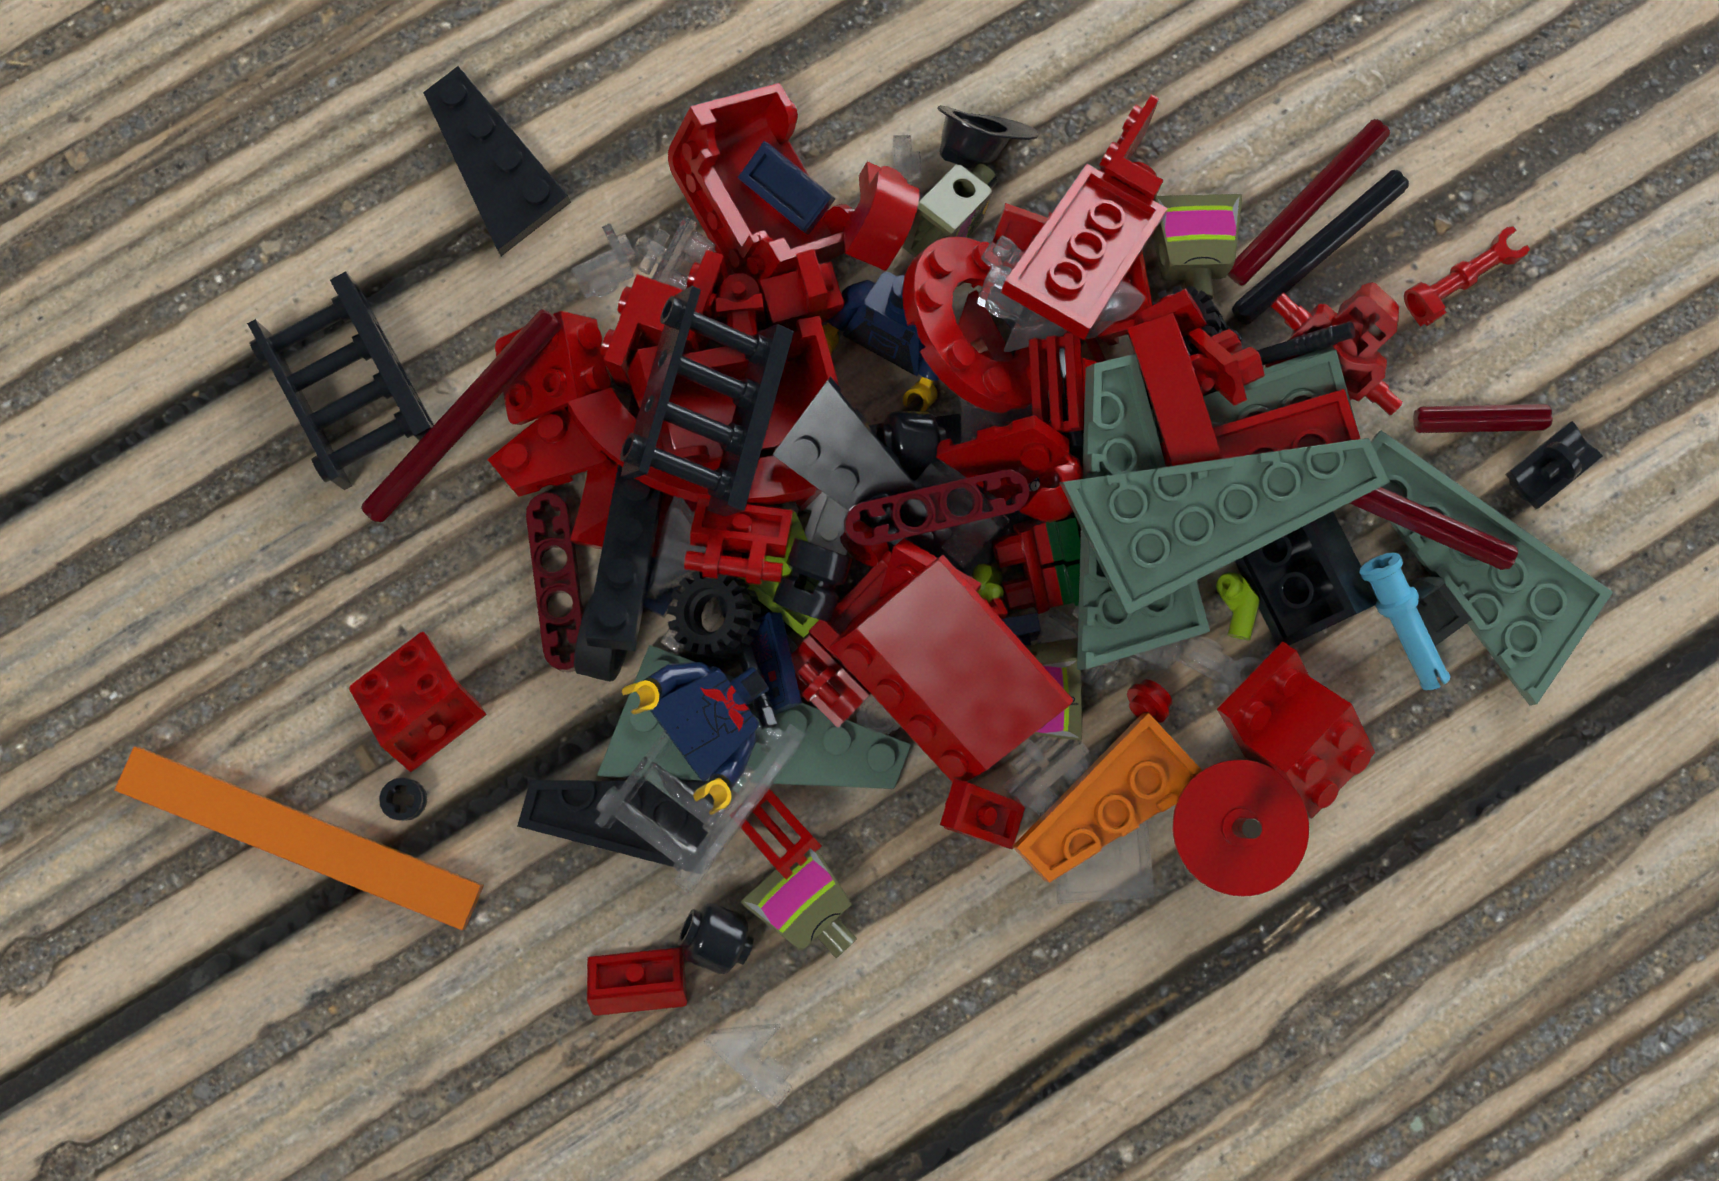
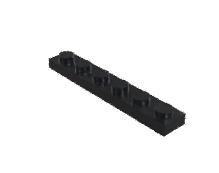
M632 395L629 413L637 419L640 408L635 396ZM618 464L585 640L587 646L636 651L663 492L649 487L636 479L627 480L620 477L622 466Z

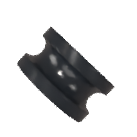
M396 778L389 781L382 788L379 796L380 807L383 813L391 819L398 821L413 820L419 817L425 810L427 793L424 787L415 780ZM402 786H407V794L414 796L413 806L406 805L407 811L405 813H400V805L393 803L394 793L401 794L400 788Z

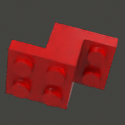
M707 249L701 264L697 262L693 264L687 279L686 288L694 286L701 289L695 311L718 321L715 298H720V286L724 279L728 277L724 255ZM636 274L632 287L626 286L623 289L617 308L618 313L621 314L615 330L609 329L601 346V355L604 356L603 360L617 386L632 391L628 369L638 349L659 345L664 324L660 322L663 307L669 297L684 291L683 289ZM689 330L683 354L706 350L710 339Z
M1284 642L1217 708L1244 757L1250 761L1259 762L1275 769L1298 791L1304 802L1307 815L1311 819L1322 808H1326L1334 802L1339 790L1354 775L1361 773L1375 754L1353 705L1311 678L1297 650Z

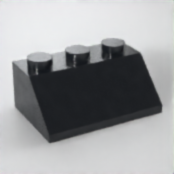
M1333 511L1235 561L1241 575L1247 580L1259 598L1258 609L1277 646L1282 642L1290 646L1375 606L1378 601L1370 582L1362 579L1359 573L1362 566Z

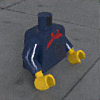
M701 662L668 664L643 681L625 686L622 689L623 696L637 692L640 697L639 707L631 710V713L635 715L650 710L695 774L703 782L710 778L707 784L694 792L693 797L695 801L704 798L709 793L714 799V806L709 810L710 815L726 808L731 801V790L744 773L757 741L754 731L760 724L747 706L769 690V687L757 670L752 666L729 682L719 668H709Z

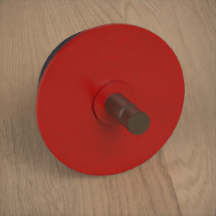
M1229 760L1205 768L1189 781L1177 800L1173 814L1172 830L1175 847L1180 859L1198 881L1223 894L1254 896L1277 888L1297 870L1308 846L1309 819L1304 802L1298 791L1275 769L1250 760Z

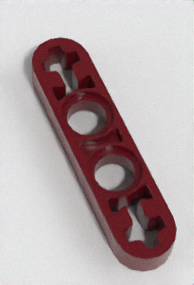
M1000 470L856 504L847 511L844 518V530L852 542L862 546H870L1013 513L1027 503L1029 485L1021 473L1014 470ZM1006 477L1008 484L1017 485L1018 493L1011 496L1012 504L1006 505L1004 498L987 500L985 502L989 507V511L982 512L983 498L976 486L977 482H984L983 491L998 489L1001 487V478ZM956 488L967 490L972 497V508L964 516L953 515L947 507L946 500L948 494ZM909 499L919 500L926 509L925 520L917 527L906 526L900 518L901 505ZM891 504L890 518L897 532L888 534L889 524L872 528V537L865 538L863 531H854L853 522L860 520V511L867 510L869 517L886 515L882 505Z
M542 493L530 500L526 508V522L543 654L545 660L553 668L561 672L575 671L574 653L570 654V662L567 663L560 656L554 655V649L562 647V638L559 631L550 632V626L566 627L576 622L575 630L566 629L569 643L576 646L584 614L575 543H572L570 540L573 531L569 507L559 496L553 493ZM551 504L555 511L560 512V516L553 517V531L557 536L564 533V539L547 538L539 542V536L548 537V530L542 519H537V515L543 514L545 505ZM551 548L563 549L567 556L565 566L557 572H548L542 565L544 553ZM557 593H567L573 601L570 613L561 618L551 616L548 611L550 598Z

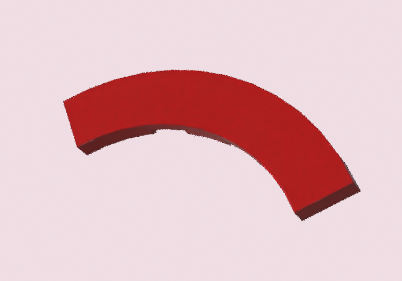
M610 387L568 401V411L587 440L600 453L604 452L623 468L624 461L620 459L621 449L627 436L633 433L637 419L619 401L613 389ZM774 455L761 457L758 460L747 503H757L758 506H770L793 502L816 495L817 487ZM721 460L703 463L702 466L716 470L719 468ZM653 467L649 468L648 474L634 478L656 490L689 501L698 502V498H711L707 488Z

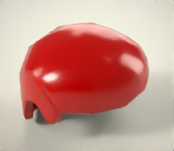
M1068 453L1038 476L1040 485L1036 491H1029L1027 503L1019 509L1020 512L1037 520L1050 523L1064 519L1073 512L1059 482L1083 479V466L1078 458Z

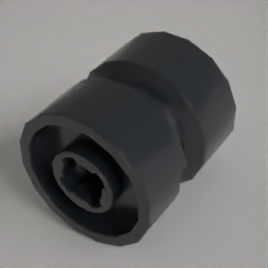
M795 538L786 562L791 572L782 576L781 583L778 584L772 602L798 613L830 622L839 596L834 591L835 586L844 584L853 558ZM807 576L819 580L814 591L805 588Z

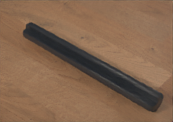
M1391 170L1241 297L1232 307L1233 314L1241 323L1245 325L1250 324L1269 308L1282 292L1286 293L1403 194L1409 187L1408 179L1399 170Z

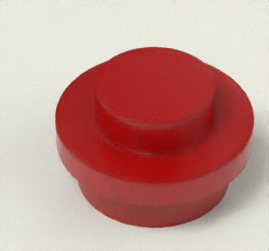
M1144 679L1140 684H1133L1127 691V697L1130 702L1129 708L1136 717H1139L1142 713H1149L1158 723H1162L1169 716V708L1173 703L1172 698L1155 681Z

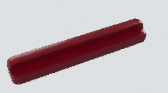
M1547 404L1422 406L1414 411L1413 425L1418 433L1544 431L1551 427L1553 418L1552 409Z

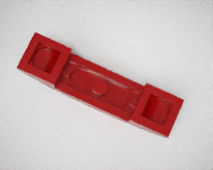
M1172 313L1127 328L1170 459V466L1222 459L1206 404L1174 314Z

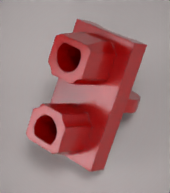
M746 273L729 275L720 286V298H715L719 322L754 336L758 333V329L767 328L762 293H760L754 278Z
M1200 327L1188 332L1189 341L1198 350V354L1189 357L1202 395L1214 387L1234 406L1246 401L1247 397L1244 386L1263 378L1265 375L1259 352L1251 346L1242 349L1241 341L1231 329H1227L1212 337Z
M812 634L808 635L791 654L798 688L802 692V696L808 702L811 701L837 728L871 695Z

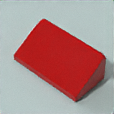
M677 947L587 957V1002L591 1013L599 1016L686 1006L687 989L683 948Z

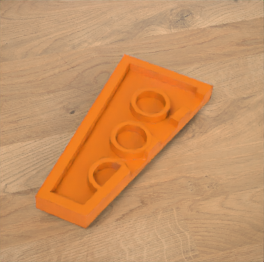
M1142 713L1012 847L1044 881L1050 883L1100 852L1102 847L1118 837H1124L1139 828V824L1176 805L1185 786L1202 769L1149 713Z

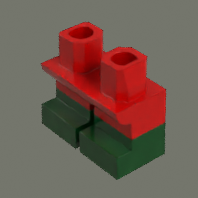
M1069 514L1066 518L1051 523L1035 518L1013 525L1014 533L1004 535L992 541L994 556L999 568L1021 563L1024 577L1001 583L1004 591V600L1009 610L1033 607L1038 614L1047 612L1052 607L1071 603L1079 606L1081 541L1074 515Z

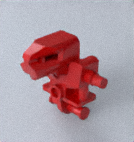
M1371 282L1361 285V288L1352 297L1340 305L1338 314L1326 304H1318L1312 311L1308 312L1304 307L1293 302L1284 292L1272 302L1270 306L1285 319L1284 323L1293 330L1291 338L1288 340L1351 321L1355 328L1356 337L1333 345L1338 354L1350 401L1353 399L1359 402L1362 398L1366 397L1372 403L1379 405L1389 416L1400 408L1403 401L1389 390V385L1383 381L1386 375L1387 360L1377 351L1397 332L1399 306L1376 283ZM1296 355L1273 363H1269L1265 366L1270 367L1282 363L1284 361L1299 357L1301 355Z

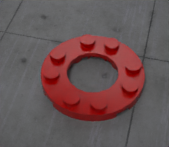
M965 237L942 238L929 245L912 260L903 282V307L908 326L916 325L919 339L925 346L920 353L939 379L967 402L996 413H1006L1010 409H1024L1032 404L1029 344L1017 336V339L1013 342L1017 351L1012 360L1008 362L994 361L979 353L966 340L957 325L952 309L953 292L957 286L963 283H970L973 288L979 285L990 291L994 296V304L996 305L994 293L995 279L1001 277L1006 280L1015 265L988 242H979ZM1011 304L1014 309L1024 308L1021 304ZM1032 318L1025 321V323L1030 326L1044 322V319ZM1045 350V355H1046V374H1047V391H1048V390H1049L1048 362H1047V350Z

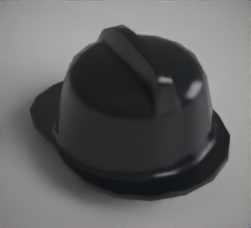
M942 105L937 108L946 115L941 136L940 156L945 161L962 165L965 168L973 169L977 164L988 166L997 160L1010 139L1031 140L1037 139L1039 136L1036 129L1018 121L989 115L965 113Z

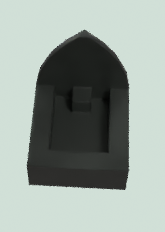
M1422 577L1408 582L1409 586L1414 587L1419 594V602L1416 607L1435 646L1472 620L1446 586L1443 578Z

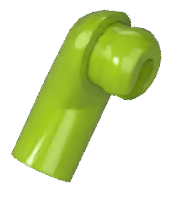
M982 563L977 565L972 574L973 579L982 583L977 593L983 599H987L988 603L993 598L1003 597L1004 591L1001 587L1003 576L1001 571L988 564Z
M1226 572L1218 578L1216 589L1233 613L1227 635L1236 639L1250 641L1259 607V598L1242 575Z

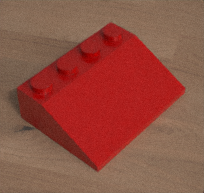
M944 555L938 557L855 616L829 647L951 782H953V779L967 782L985 772L1068 708L1073 702L1071 696Z

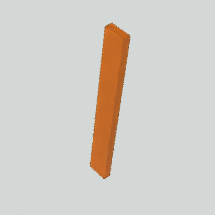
M133 747L114 791L459 930H466L484 887L481 883L141 747Z

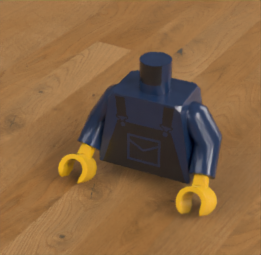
M882 272L876 283L864 280L847 286L841 293L844 307L835 316L826 320L828 322L826 325H822L830 355L838 345V331L841 330L844 331L843 336L916 377L921 375L920 380L903 395V404L907 407L914 400L916 394H918L924 402L921 411H926L937 399V390L933 382L939 381V377L932 371L920 353L925 346L919 339L916 325L908 326L902 296L905 275L897 277L890 272Z

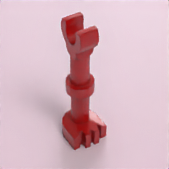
M1514 226L1502 230L1493 239L1488 250L1469 262L1461 261L1451 267L1450 274L1431 286L1420 282L1405 291V305L1420 327L1423 325L1429 326L1447 313L1445 311L1446 306L1441 301L1458 289L1466 290L1477 283L1480 275L1501 263L1506 265L1515 264L1528 254L1530 250L1528 245L1520 250H1512L1508 247L1506 240L1517 231Z

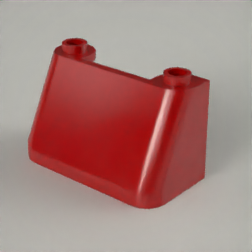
M780 83L690 106L668 150L670 171L716 253L724 255L728 274L746 273L754 278L759 290L760 280L796 271V253L814 249L819 264L829 262L844 254L843 228L854 212L852 207L847 204L833 206L830 210L826 211L811 233L806 234L738 178L764 141L771 144L808 175L789 142L798 120L797 109Z
M820 316L796 321L798 331L793 333L761 451L778 448L830 376L839 386ZM658 346L638 349L628 369L632 391L639 408L641 407ZM727 346L682 354L683 357L738 380L744 378L749 362L746 360L744 353ZM676 375L669 402L725 425L732 422L736 408L733 398ZM663 420L656 448L699 465L721 460L724 450L721 449L720 443Z

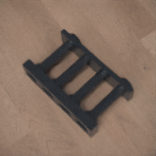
M345 271L330 279L337 296L331 298L332 304L273 335L256 319L247 323L255 338L249 342L255 356L263 366L269 364L317 456L311 458L316 471L324 482L332 481L343 490L352 487L343 469L344 467L404 435L407 438L414 435L420 441L434 426L360 287ZM342 319L345 323L350 320L353 322L358 334L352 336L353 342L292 374L281 353L282 351ZM361 358H364L365 361L373 359L379 370L378 373L373 375V381L315 412L312 411L302 392L303 389ZM383 396L386 399L394 398L400 409L399 412L394 414V420L336 451L332 449L322 430L323 428Z
M691 286L675 296L669 297L663 307L660 322L664 324L663 332L634 431L627 436L621 449L620 459L624 461L620 477L631 480L648 474L649 468L653 467L707 488L708 494L711 495L707 510L721 516H728L745 511L794 331L776 324L756 333L754 336L741 332L696 312L695 309L701 289ZM689 330L744 353L746 360L749 361L744 378L741 380L735 379L683 357L682 354ZM676 375L733 398L736 408L732 422L725 425L669 402ZM663 420L720 443L721 449L724 451L719 468L712 470L656 448Z

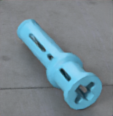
M1386 553L1366 562L1360 568L1359 573L1364 581H1369L1378 599L1376 602L1378 612L1390 619L1420 681L1421 688L1423 690L1440 688L1441 686L1436 677H1439L1441 682L1446 684L1450 680V674L1445 669L1416 607L1419 602V594L1414 587L1409 586L1401 570L1403 560L1398 553Z

